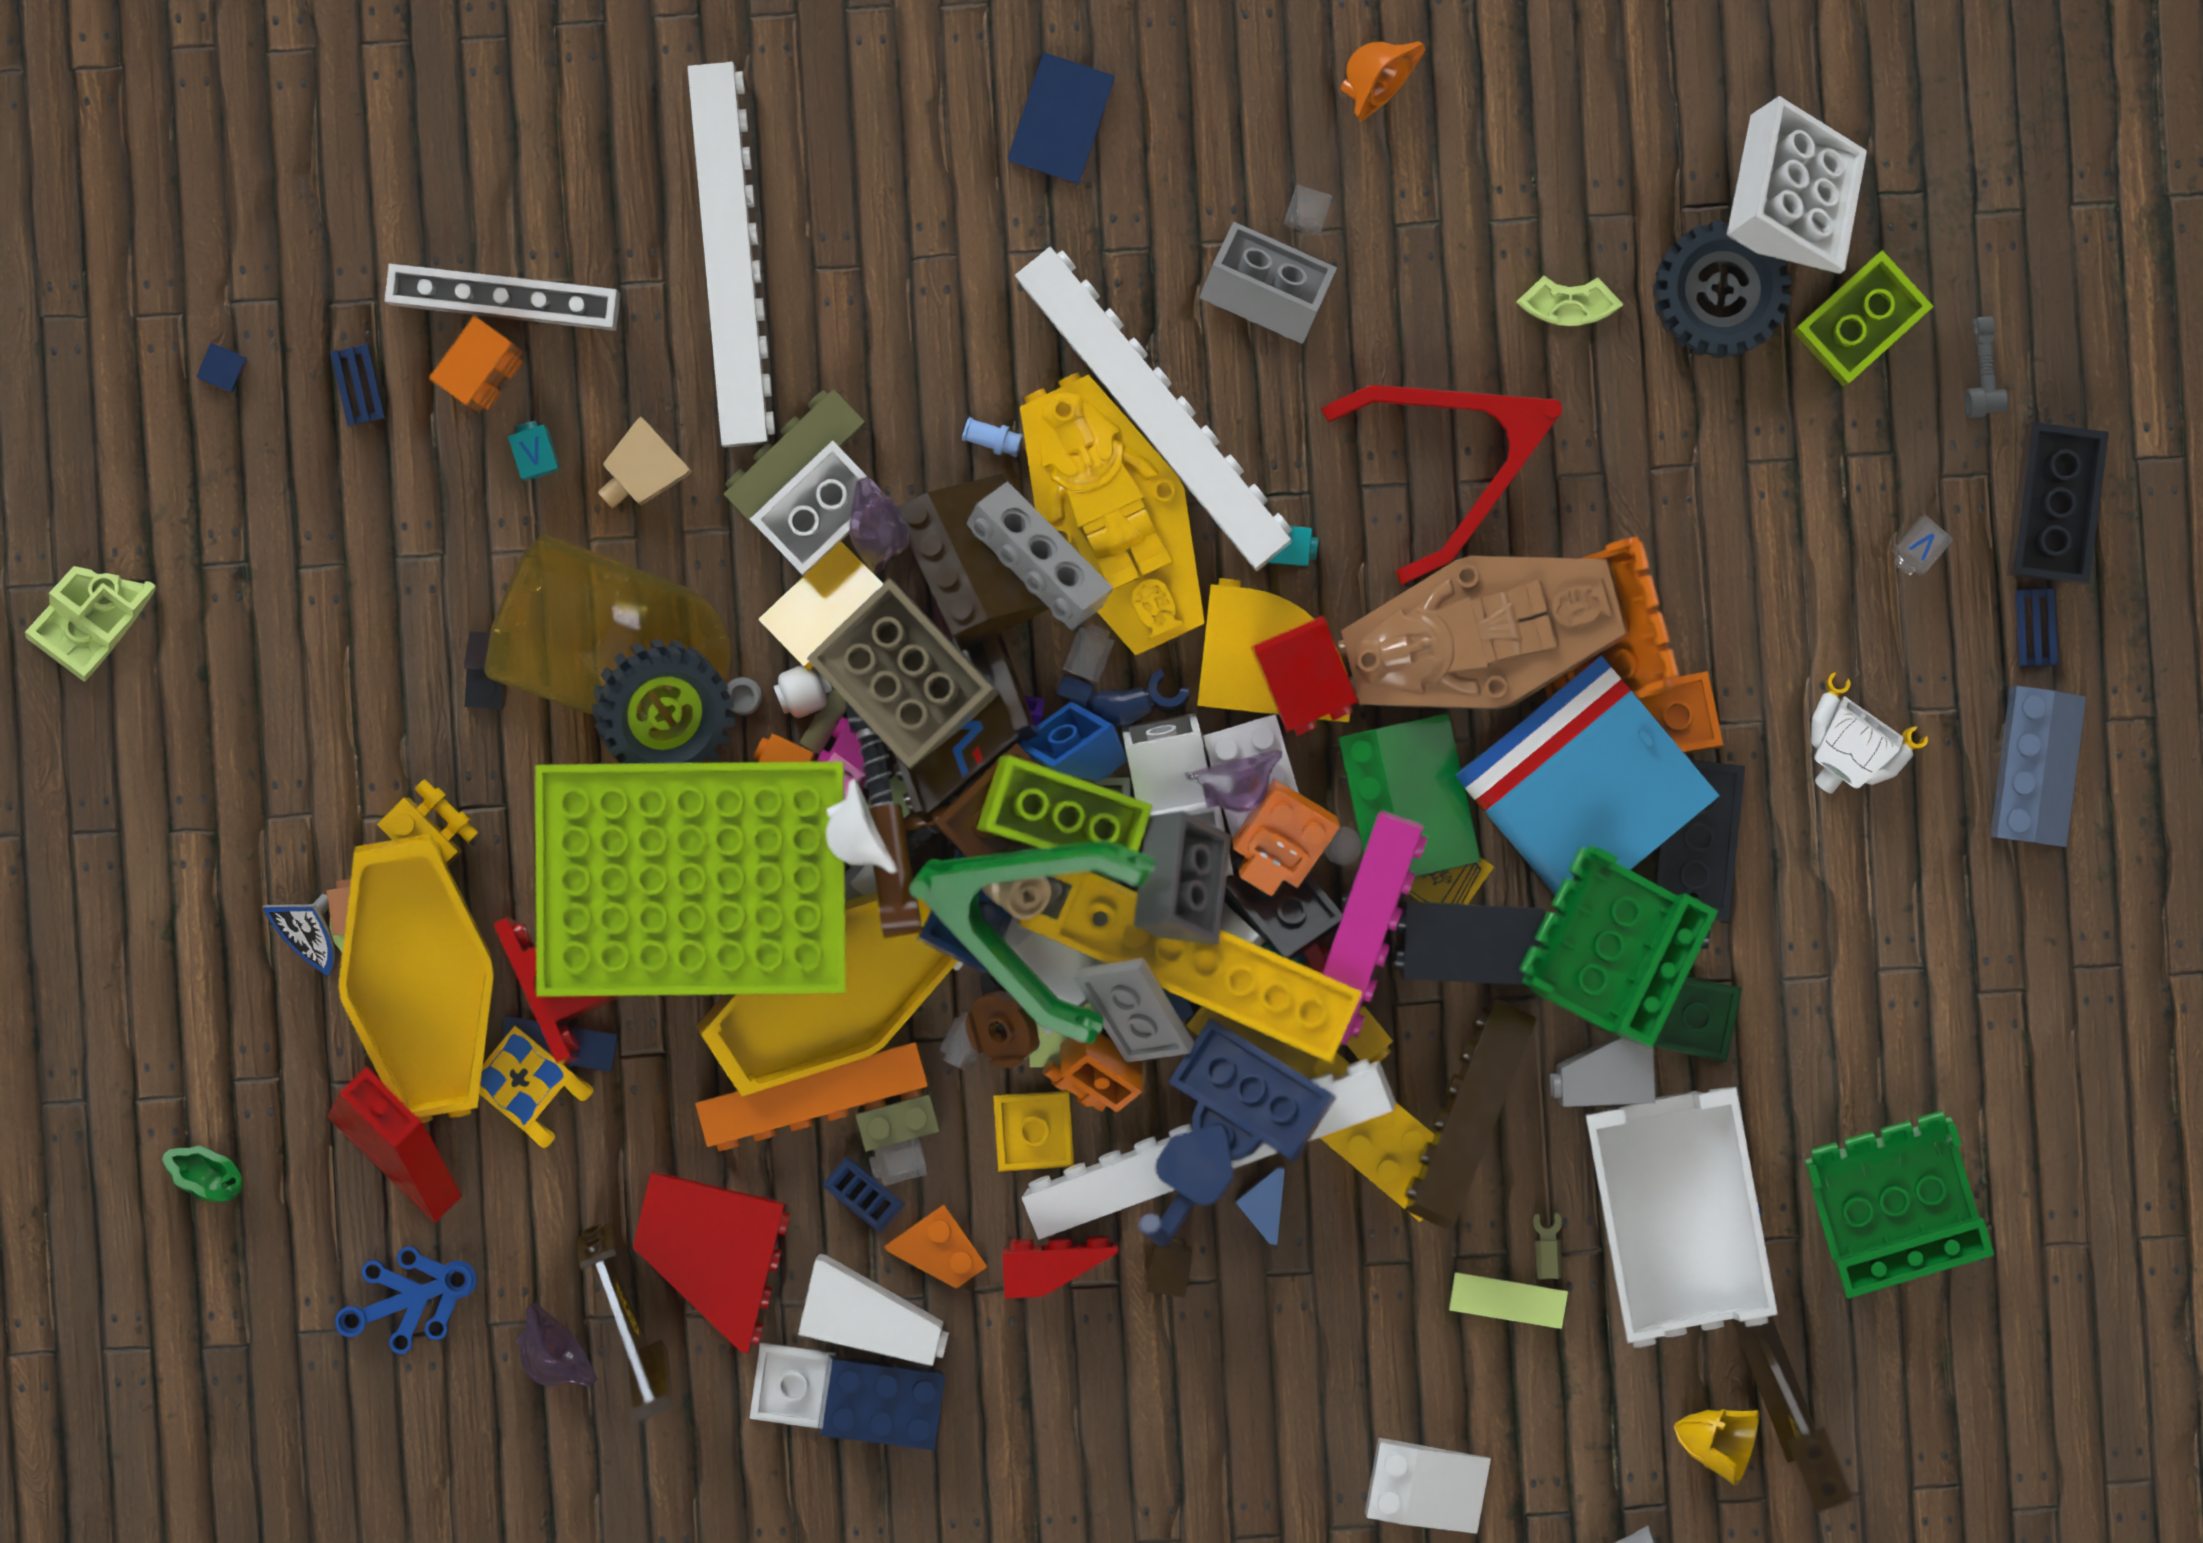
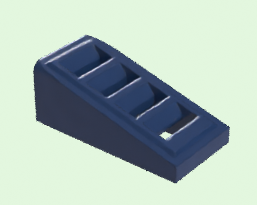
M848 1155L822 1185L879 1233L886 1228L905 1205L904 1202ZM851 1170L856 1174L844 1190L840 1189L837 1185ZM863 1180L868 1185L853 1200L849 1194ZM874 1189L879 1195L865 1210L860 1205ZM887 1199L891 1204L877 1220L872 1214Z

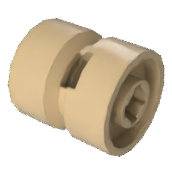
M1045 876L991 883L982 887V891L990 900L1002 906L1004 910L1019 919H1031L1038 916L1047 906L1051 894L1050 884Z

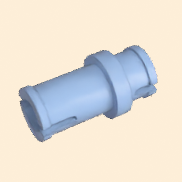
M969 417L963 431L962 440L994 449L993 453L1000 456L1003 453H1007L1017 457L1024 434L1014 433L1010 431V427L1005 425L999 428Z

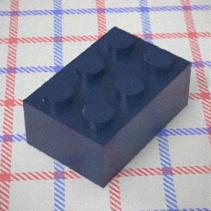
M828 1355L817 1430L821 1436L934 1450L945 1374L941 1369Z

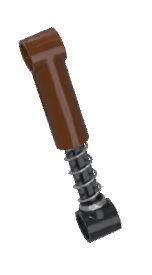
M845 700L850 731L856 734V739L861 743L858 753L863 756L864 761L861 770L866 774L867 781L864 787L869 792V799L867 800V804L870 806L869 811L878 833L898 870L896 873H890L885 868L873 864L883 936L886 939L922 933L918 900L910 892L913 876L902 805L894 802L892 792L895 789H891L889 775L892 772H888L886 760L889 755L885 753L884 741Z

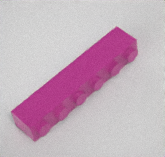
M1383 810L1380 811L1376 819L1322 974L1362 992L1340 1042L1344 1045H1347L1351 1036L1358 1038L1365 1020V1016L1359 1014L1364 1000L1371 1002L1378 983L1377 980L1371 979L1375 966L1383 967L1390 949V945L1384 943L1388 929L1396 931L1403 909L1397 907L1401 893L1409 894L1416 874L1409 871L1413 858L1421 859L1428 837L1422 835L1425 825Z

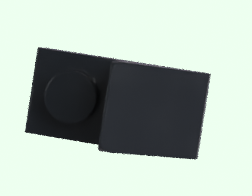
M470 631L464 661V668L467 669L464 707L504 709L509 634Z

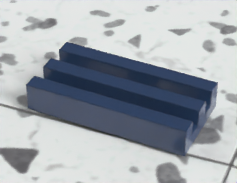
M366 343L357 347L330 352L347 426L350 427L386 418L369 344ZM362 354L375 408V412L370 414L355 355ZM342 358H347L361 416L355 417Z
M2055 589L2015 590L2018 666L2058 665ZM2040 597H2045L2046 658H2042ZM2025 598H2031L2034 658H2027Z

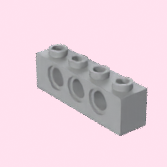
M1008 481L976 504L966 524L972 529L974 535L979 540H982L999 557L1000 561L1025 583L1028 590L1036 594L1051 609L1057 619L1063 621L1073 630L1103 607L1113 587Z

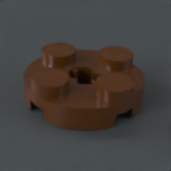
M992 991L985 994L974 1002L972 1011L967 1014L966 1031L972 1047L978 1054L984 1052L992 1060L989 1063L1001 1068L1014 1067L1026 1060L1039 1048L1040 1040L1036 1021L1008 992ZM999 1023L1003 1024L1006 1028L1007 1037L1003 1031H998L997 1025Z

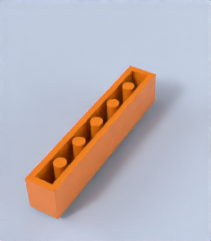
M914 1041L878 1051L872 1056L749 1095L741 1096L737 1090L698 1101L695 1105L707 1147L716 1145L719 1152L740 1146L738 1139L753 1135L754 1141H760L777 1136L775 1129L790 1125L791 1131H796L813 1126L812 1118L826 1115L828 1121L849 1116L848 1108L863 1105L864 1111L883 1107L886 1106L885 1098L900 1095L901 1101L923 1095L921 1088L928 1087L929 1083L918 1043Z

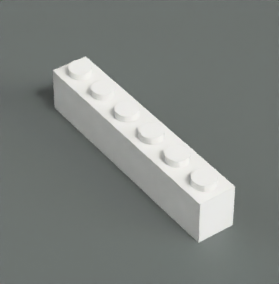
M389 264L385 302L391 306L616 331L621 293L617 289Z

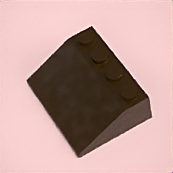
M1003 474L926 492L893 508L960 651L968 649L1050 609L1036 594L1028 590L1025 583L1009 567H1006L999 557L982 540H979L972 532V529L966 524L976 504L1006 483Z

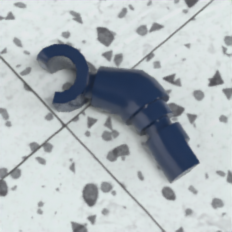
M1159 669L1150 678L1148 689L1143 690L1140 686L1125 691L1113 689L1112 692L1104 689L1097 692L1094 690V685L1064 674L1056 694L1072 700L1073 703L1084 709H1092L1093 714L1115 727H1125L1151 713V707L1153 706L1166 713L1179 711L1189 700L1190 688H1181L1179 694L1174 698L1162 697L1157 690L1159 685L1164 682V674Z

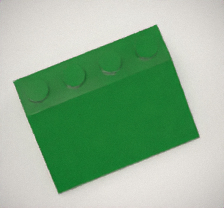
M1448 713L1337 738L1363 857L1378 814L1383 810L1425 825L1422 835L1428 837L1423 855L1421 859L1413 858L1409 870L1416 873L1415 877L1481 862L1465 788L1455 778V775L1461 769Z

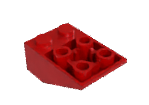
M1110 1235L1087 1236V1243H1072V1237L1049 1238L1048 1245H1034V1239L1011 1240L1010 1246L1004 1247L1002 1252L1005 1299L1044 1297L1117 1254L1118 1241L1110 1242Z

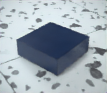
M210 343L196 378L233 393L248 358Z

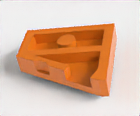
M945 1204L884 1246L887 1252L956 1289L988 1266Z

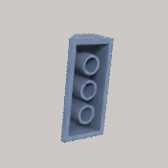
M2022 686L2010 687L1990 837L2067 847L2086 696Z

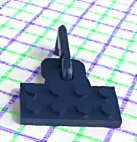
M1210 1018L1195 1040L1190 1054L1185 1055L1168 1081L1172 1086L1198 1102L1193 1113V1131L1173 1136L1156 1161L1155 1169L1159 1179L1179 1193L1162 1219L1155 1214L1144 1215L1139 1221L1140 1231L1158 1246H1167L1195 1203L1207 1206L1214 1204L1222 1197L1234 1177L1232 1161L1242 1160L1254 1154L1264 1143L1295 1162L1337 1097Z

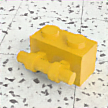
M424 779L414 789L424 799L419 806L410 798L404 797L377 825L392 840L432 834L447 866H449L463 852L452 839L459 834L469 843L479 832L469 823L471 819L463 811L459 813L445 799L446 794L439 787L435 789ZM433 809L448 823L443 831L427 816Z

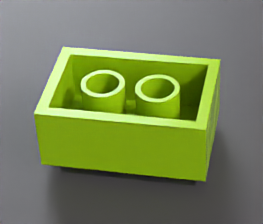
M1882 250L1802 321L1793 332L1844 387L1934 306Z

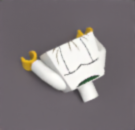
M1836 672L1832 673L1826 681L1825 686L1828 693H1824L1812 717L1811 743L1817 749L1814 759L1824 766L1816 777L1815 782L1821 789L1831 794L1834 793L1843 780L1858 789L1864 783L1874 785L1895 777L1912 758V750L1923 748L1928 743V736L1921 738L1918 744L1913 743L1911 734L1918 726L1907 728L1901 736L1844 696L1840 702L1838 697L1847 692L1851 682L1848 678L1843 689L1834 688L1832 680Z

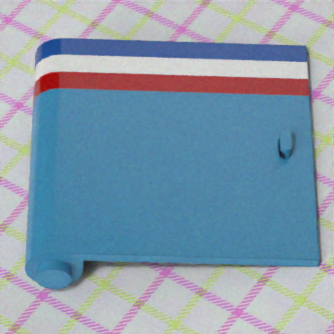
M1602 655L1486 752H1482L1455 775V778L1555 896L1564 878L1571 880L1573 878V875L1568 870L1579 847L1585 849L1588 846L1599 847L1618 857L1617 864L1631 870L1719 797V794Z

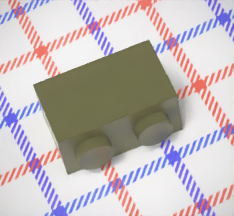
M931 1092L856 1114L865 1151L929 1135L941 1130Z

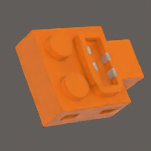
M1273 779L1232 838L1234 850L1245 856L1238 866L1240 878L1270 896H1273L1283 880L1298 888L1340 828L1338 817L1278 780Z

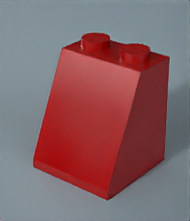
M1324 616L1253 645L1250 648L1286 732L1294 729L1298 736L1317 728L1316 719L1329 714L1333 721L1353 712L1351 704L1358 702Z

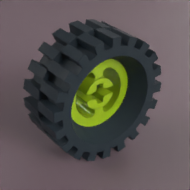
M661 639L650 640L651 648L646 650L640 642L630 646L634 655L627 659L622 652L615 656L613 659L618 667L614 671L605 667L601 673V677L606 682L604 687L597 684L595 686L593 695L598 700V704H592V714L598 722L595 724L598 734L619 764L701 763L707 757L714 763L720 757L715 747L718 743L727 747L731 737L725 731V727L733 728L735 717L729 711V708H734L733 698L727 692L729 688L708 659L703 658L700 652L691 646L687 650L681 642L670 640L669 646H665ZM669 685L673 686V688L668 690L658 686ZM653 689L675 720L676 724L671 728L646 693ZM641 700V710L637 712V707ZM686 704V708H685L684 714H683V716H682V709H681V708H682L683 705ZM655 727L663 731H651L650 729Z

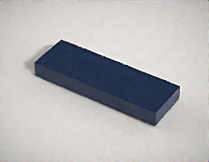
M505 1016L501 1041L517 1025L552 1054L538 1021ZM567 1026L573 1029L581 1048L575 1050L579 1059L566 1065L612 1072L618 1034Z

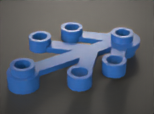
M406 1246L398 1252V1264L404 1269L416 1268L436 1278V1280L422 1285L386 1269L385 1265L379 1260H370L362 1267L364 1280L369 1283H381L401 1292V1294L362 1309L354 1305L341 1309L335 1318L336 1329L343 1336L354 1337L364 1331L367 1323L407 1308L398 1331L389 1340V1345L393 1352L404 1354L413 1346L414 1340L412 1335L428 1299L443 1294L435 1316L425 1324L427 1337L432 1340H440L448 1333V1320L457 1299L468 1296L476 1287L477 1275L469 1263L455 1260L447 1265H443L421 1255L416 1247ZM408 1250L412 1251L416 1256L414 1264L411 1265L406 1264L402 1258L403 1253ZM374 1264L380 1268L381 1272L378 1278H371L368 1275L367 1268L369 1265ZM460 1272L464 1275L465 1282L462 1286L453 1284L451 1280L453 1273ZM348 1314H355L358 1317L359 1324L357 1327H349L346 1324V1316ZM438 1321L443 1325L441 1335H434L430 1331L432 1322ZM403 1335L407 1338L408 1346L405 1349H400L395 1345L396 1336Z

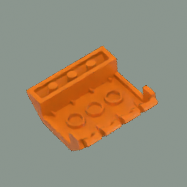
M1638 536L1605 545V550L1581 558L1607 559L1610 561L1629 636L1545 686L1548 699L1601 655L1639 700L1671 690L1678 685L1677 676L1679 673L1672 649L1668 648L1667 643L1670 642L1662 612H1659L1657 608L1660 604L1652 575H1648L1647 569L1649 564L1643 542H1639Z

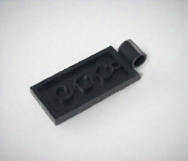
M1690 760L1719 794V797L1659 846L1655 884L1675 895L1684 893L1689 895L1694 892L1697 895V900L1718 911L1714 920L1728 924L1745 766ZM1711 928L1700 949H1708Z

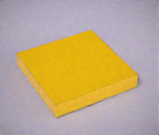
M1068 1090L993 1096L998 1172L1074 1166L1070 1094Z

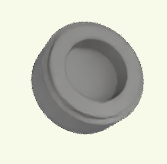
M739 677L728 683L729 689H727V692L733 698L734 708H729L731 712L738 715H749L759 708L762 702V691L754 680Z

